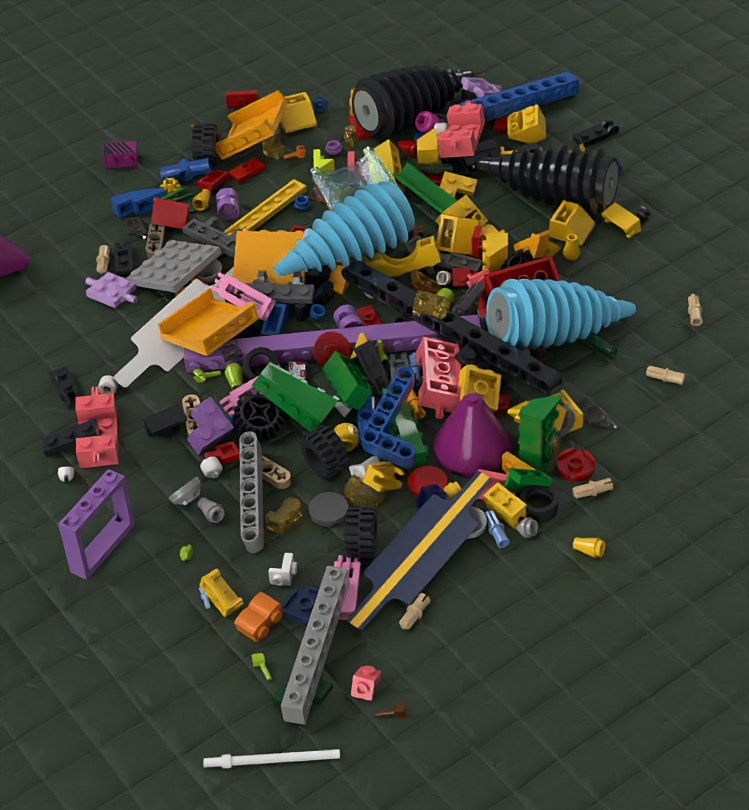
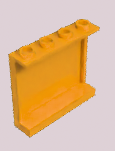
M279 90L227 116L233 123V126L227 138L216 143V152L222 160L275 134L288 104Z
M237 231L233 277L243 283H253V280H257L258 271L261 270L266 271L267 281L270 284H288V282H293V273L277 276L273 267L288 254V251L296 247L297 240H304V231ZM305 270L301 271L302 281H305ZM236 288V289L239 290L240 292H239L238 295L235 294V293H233V295L236 296V297H241L240 294H241L242 291H241L240 289Z
M209 288L158 323V328L162 340L208 356L258 320L259 317L255 303L248 302L243 307H239L215 299L212 289Z

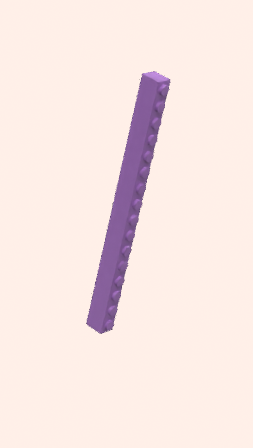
M478 315L460 316L481 328ZM416 321L232 339L208 356L184 348L186 373H191L197 368L202 371L226 369V366L230 363H238L242 367L245 355L258 347H266L272 350L277 355L279 364L288 363V361L316 360L313 351L315 341L320 335L331 331L341 333L347 338L350 344V356H352L360 333H364L368 341L371 340L377 353L379 351L378 340H382L384 353L417 350L423 336L452 342ZM258 354L251 359L250 366L268 365L271 361L267 356Z

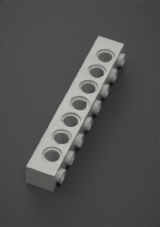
M326 567L281 703L283 719L286 722L306 724L350 585L347 568Z

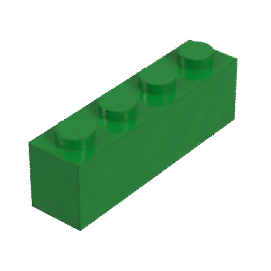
M335 351L322 368L326 374L325 377L331 381V386L337 391L336 394L343 400L342 404L349 409L353 407L359 411L372 394L370 384L367 383L368 378L365 377L366 373L363 371L362 365Z
M271 362L268 363L252 384L255 389L310 432L320 425L340 399L336 396L331 397L325 394V390L319 387L316 389L308 385V382L302 378L296 379L292 376V373Z
M387 388L382 389V397ZM405 401L389 429L391 436L410 443L415 449V463L409 468H403V470L426 465V457L429 456L427 445H423L422 432L417 430V419L412 417V406L408 405L407 401ZM404 454V455H402V456L408 457V456H410V455H409V454Z
M560 395L532 399L526 406L520 409V425L518 428L520 431L518 441L520 449L518 458L535 470L544 472L550 464L553 449L551 441L556 433V427L553 425L555 419L559 416V410H556V407L562 400Z

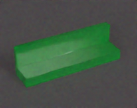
M406 163L400 174L396 172L392 174L440 213L458 201L410 163Z

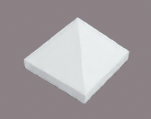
M337 402L335 408L343 417L351 411L342 402Z

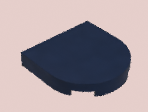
M307 586L304 589L293 590L281 604L283 609L282 616L307 627L319 589Z

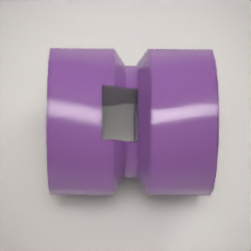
M231 188L221 189L216 195L218 215L224 220L235 219L239 215L238 194Z
M343 305L334 312L333 318L339 329L364 326L355 308L351 305Z

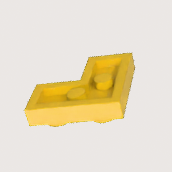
M445 171L440 187L454 198L456 192L473 196L477 179Z

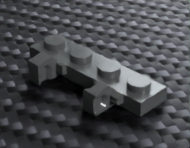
M214 216L206 222L193 218L182 227L183 233L207 245L220 247L221 252L233 258L235 257L237 231H242L237 229L234 233L228 235L217 230L219 221Z
M261 270L258 271L257 280H253V283H245L274 299L276 303L313 304L315 287L314 285H305V281H302L301 271L295 272L293 274V282H288V284H270L267 281L266 271Z

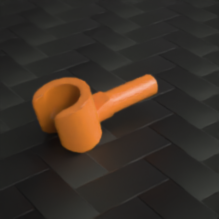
M299 145L296 152L283 155V159L296 156L304 158L306 150H304L303 145Z

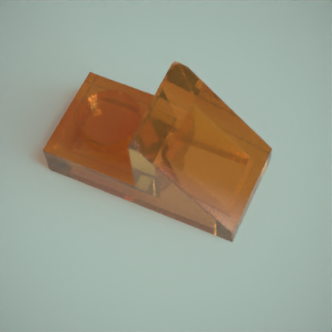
M414 269L410 273L412 285L415 287L414 291L430 300L436 299L438 291L441 290L440 284Z

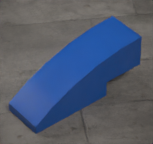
M163 188L144 189L117 195L111 198L113 212L118 218L133 212L138 216L152 210L154 198L160 199L166 196Z
M275 303L267 320L263 322L260 335H281L289 318L293 303Z

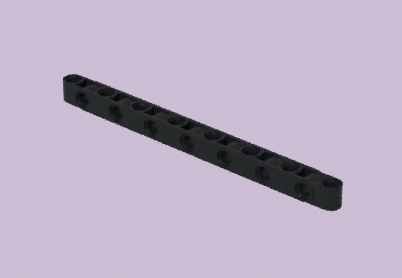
M354 260L349 266L341 270L343 278L361 291L452 343L459 344L461 348L469 344L487 363L527 386L548 395L562 384V377L557 371L359 260ZM429 305H432V306H435V307L432 308V310H430ZM436 310H441V311H440V314H438V313L435 314V311H436Z

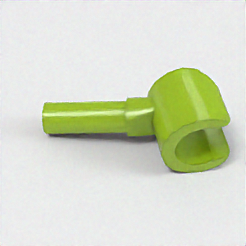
M378 340V355L382 362L385 360L389 364V358L383 351L382 340Z
M199 368L193 371L196 375L193 378L199 383H203L206 378L221 375L220 371L204 373Z
M262 653L252 654L253 666H261L267 681H270L272 677L265 664L264 655Z

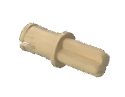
M107 245L99 247V255L96 258V271L100 275L107 272V267L110 263V248Z
M691 294L688 297V313L690 314L691 325L699 326L703 322L701 317L702 306L700 305L699 296Z
M649 366L646 371L647 376L661 379L663 382L667 381L683 385L685 373L669 370V368L662 369Z
M610 478L596 482L589 481L588 484L574 487L572 489L573 496L576 499L590 495L597 496V493L613 490V483H609L611 482Z
M420 593L414 603L407 607V612L399 621L402 629L409 630L415 621L422 617V612L431 601L427 596L424 602H422L426 594Z

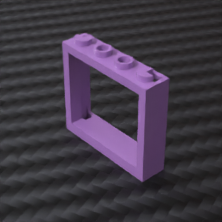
M108 469L58 524L70 572L87 580L135 525L125 476ZM111 497L115 516L84 550L80 531Z

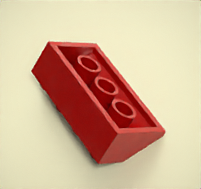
M552 256L485 274L486 300L488 301V297L493 289L500 288L508 279H528L530 281L533 279H541L542 281L551 279L556 282L560 281Z

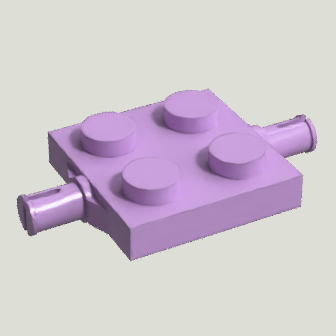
M463 77L460 82L463 84V89L474 92L477 98L502 90L500 85L490 84L483 78Z
M107 272L99 280L88 277L85 281L87 285L91 286L86 290L87 297L115 308L124 301H129L133 304H136L138 301V297L131 295L137 289L136 283L110 272Z

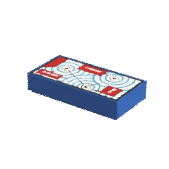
M288 361V372L292 373V376L296 379L302 378L306 380L307 361Z

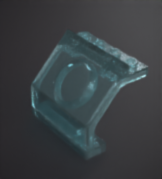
M369 146L363 150L366 156L354 165L330 172H325L316 166L310 170L313 174L312 179L319 187L321 194L332 211L336 203L343 204L347 196L354 197L357 190H365L368 184L377 185L380 181H386L397 186L378 153Z

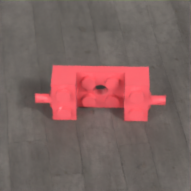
M468 100L464 106L454 105L449 107L447 113L449 128L440 132L437 140L441 158L474 156L485 124L482 104H472Z
M423 336L416 351V362L418 366L423 367L424 381L418 392L419 406L435 409L436 418L442 419L444 417L443 411L452 413L460 402L461 388H458L461 364L454 358L459 352V344Z
M93 386L91 388V396L76 397L78 425L96 419L99 423V434L102 435L76 438V454L80 468L119 464L117 406L114 393L99 394V387L95 386L94 389Z

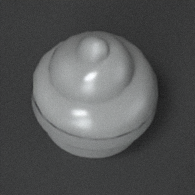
M526 517L516 525V529L523 537L531 538V536L537 534L538 524L536 520Z

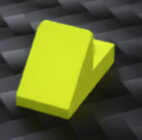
M315 149L314 179L315 183H318L319 180H324L333 174L335 169L334 160L324 159V156H321L320 149Z

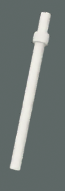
M340 749L245 756L225 754L222 757L204 758V767L222 766L223 769L232 768L234 765L339 759Z

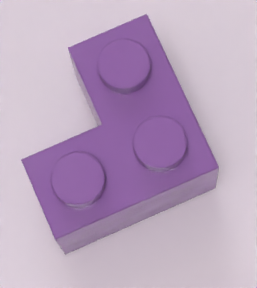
M211 397L195 406L191 416L200 427L192 431L187 440L199 455L228 436L234 428Z

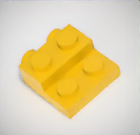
M466 365L460 370L459 375L460 401L466 394L476 393L483 398L492 412H496L498 410L501 375L494 373L492 370L479 369L475 365Z

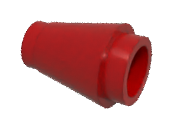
M403 139L398 141L397 146L410 157H417V141Z

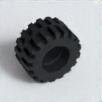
M196 123L194 125L191 139L193 161L210 158L211 165H217L219 155L216 152V143L220 141V134L216 123Z
M325 425L319 426L300 439L302 454L307 464L322 479L327 480L348 467L349 456L341 438L330 427Z
M348 507L345 517L344 536L345 553L348 558L374 557L377 545V512L375 507Z

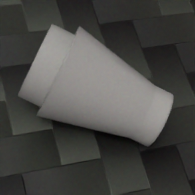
M205 497L199 500L198 507L209 522L218 523L224 518L225 512L222 505Z

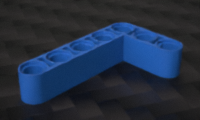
M408 366L398 369L361 434L362 448L366 452L403 468H409L415 463V449L410 443L387 433L415 384L414 371ZM409 454L410 456L404 457L402 455Z

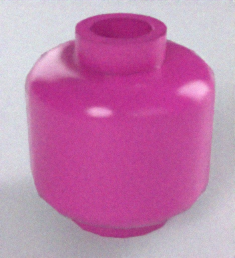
M428 111L419 113L415 120L416 128L423 133H428L434 129L436 123H439V118Z

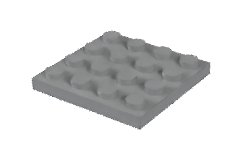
M171 240L161 250L156 251L150 259L145 260L138 269L133 270L125 279L136 283V286L176 293L222 252L220 247Z

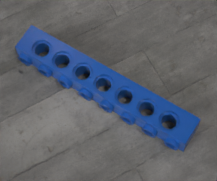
M564 72L470 101L472 104H482L485 121L522 111L530 106L537 104L539 106L578 94L579 79L570 72ZM465 102L459 103V105L464 106Z

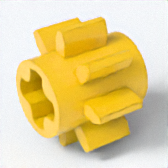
M167 178L163 181V185H160V189L164 188L167 196L180 189L181 185L178 180ZM176 194L175 196L171 197L170 199L176 198V197L178 196V194Z

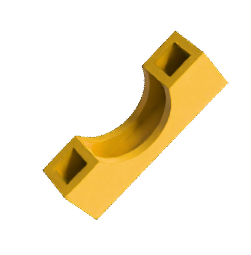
M434 236L416 241L414 251L402 259H394L380 252L375 253L372 259L366 257V265L389 277H398L404 273L418 271L420 268L434 266L441 262Z

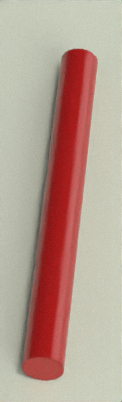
M484 293L478 298L480 316L486 315Z

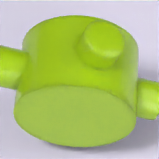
M188 544L187 547H182L180 551L182 561L191 558L193 553L191 545Z

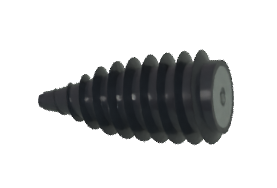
M423 65L421 67L412 66L410 68L393 69L389 72H381L380 74L362 78L357 82L352 95V109L355 119L361 129L367 134H378L383 138H387L391 134H397L401 130L409 129L411 125L415 126L416 117L422 111L434 114L438 113L439 109H444L448 101L454 99L455 93H459L460 89L463 88V84L460 83L462 78H475L474 72L470 70L452 71L451 69H443L439 66Z
M553 144L549 146L547 152H543L542 146L538 145L534 153H531L529 147H526L522 154H517L514 150L511 155L504 156L502 154L498 157H482L477 161V168L480 171L500 178L503 183L509 182L514 191L520 189L525 197L532 194L535 201L544 199L547 205L556 203L558 207L565 200L566 202L579 204L586 213L592 210L595 215L602 214L605 209L612 205L618 188V160L615 157H607L603 148H600L597 154L593 155L591 147H588L584 154H581L579 146H575L572 152L569 153L567 145H563L559 152H556Z

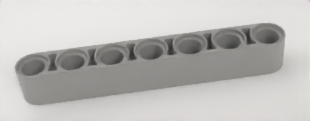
M245 432L239 440L241 539L248 552L257 553L264 546L262 448L254 432Z

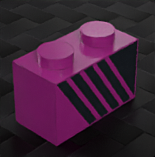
M137 141L104 143L103 159L105 168L138 166L139 153Z

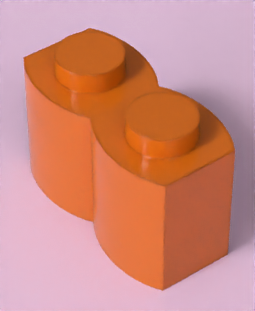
M259 592L252 599L248 607L238 615L234 624L239 632L258 642L261 638L263 639L267 636L269 627L281 619L283 609L279 602L263 592Z

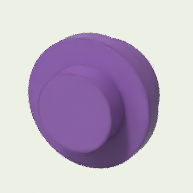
M331 140L327 143L325 149L328 154L337 155L342 151V146L339 141Z

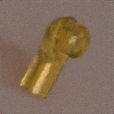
M353 124L346 125L344 128V141L348 148L354 145L351 133H355L356 130Z

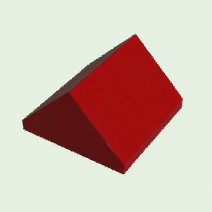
M154 198L151 223L182 229L189 222V204Z

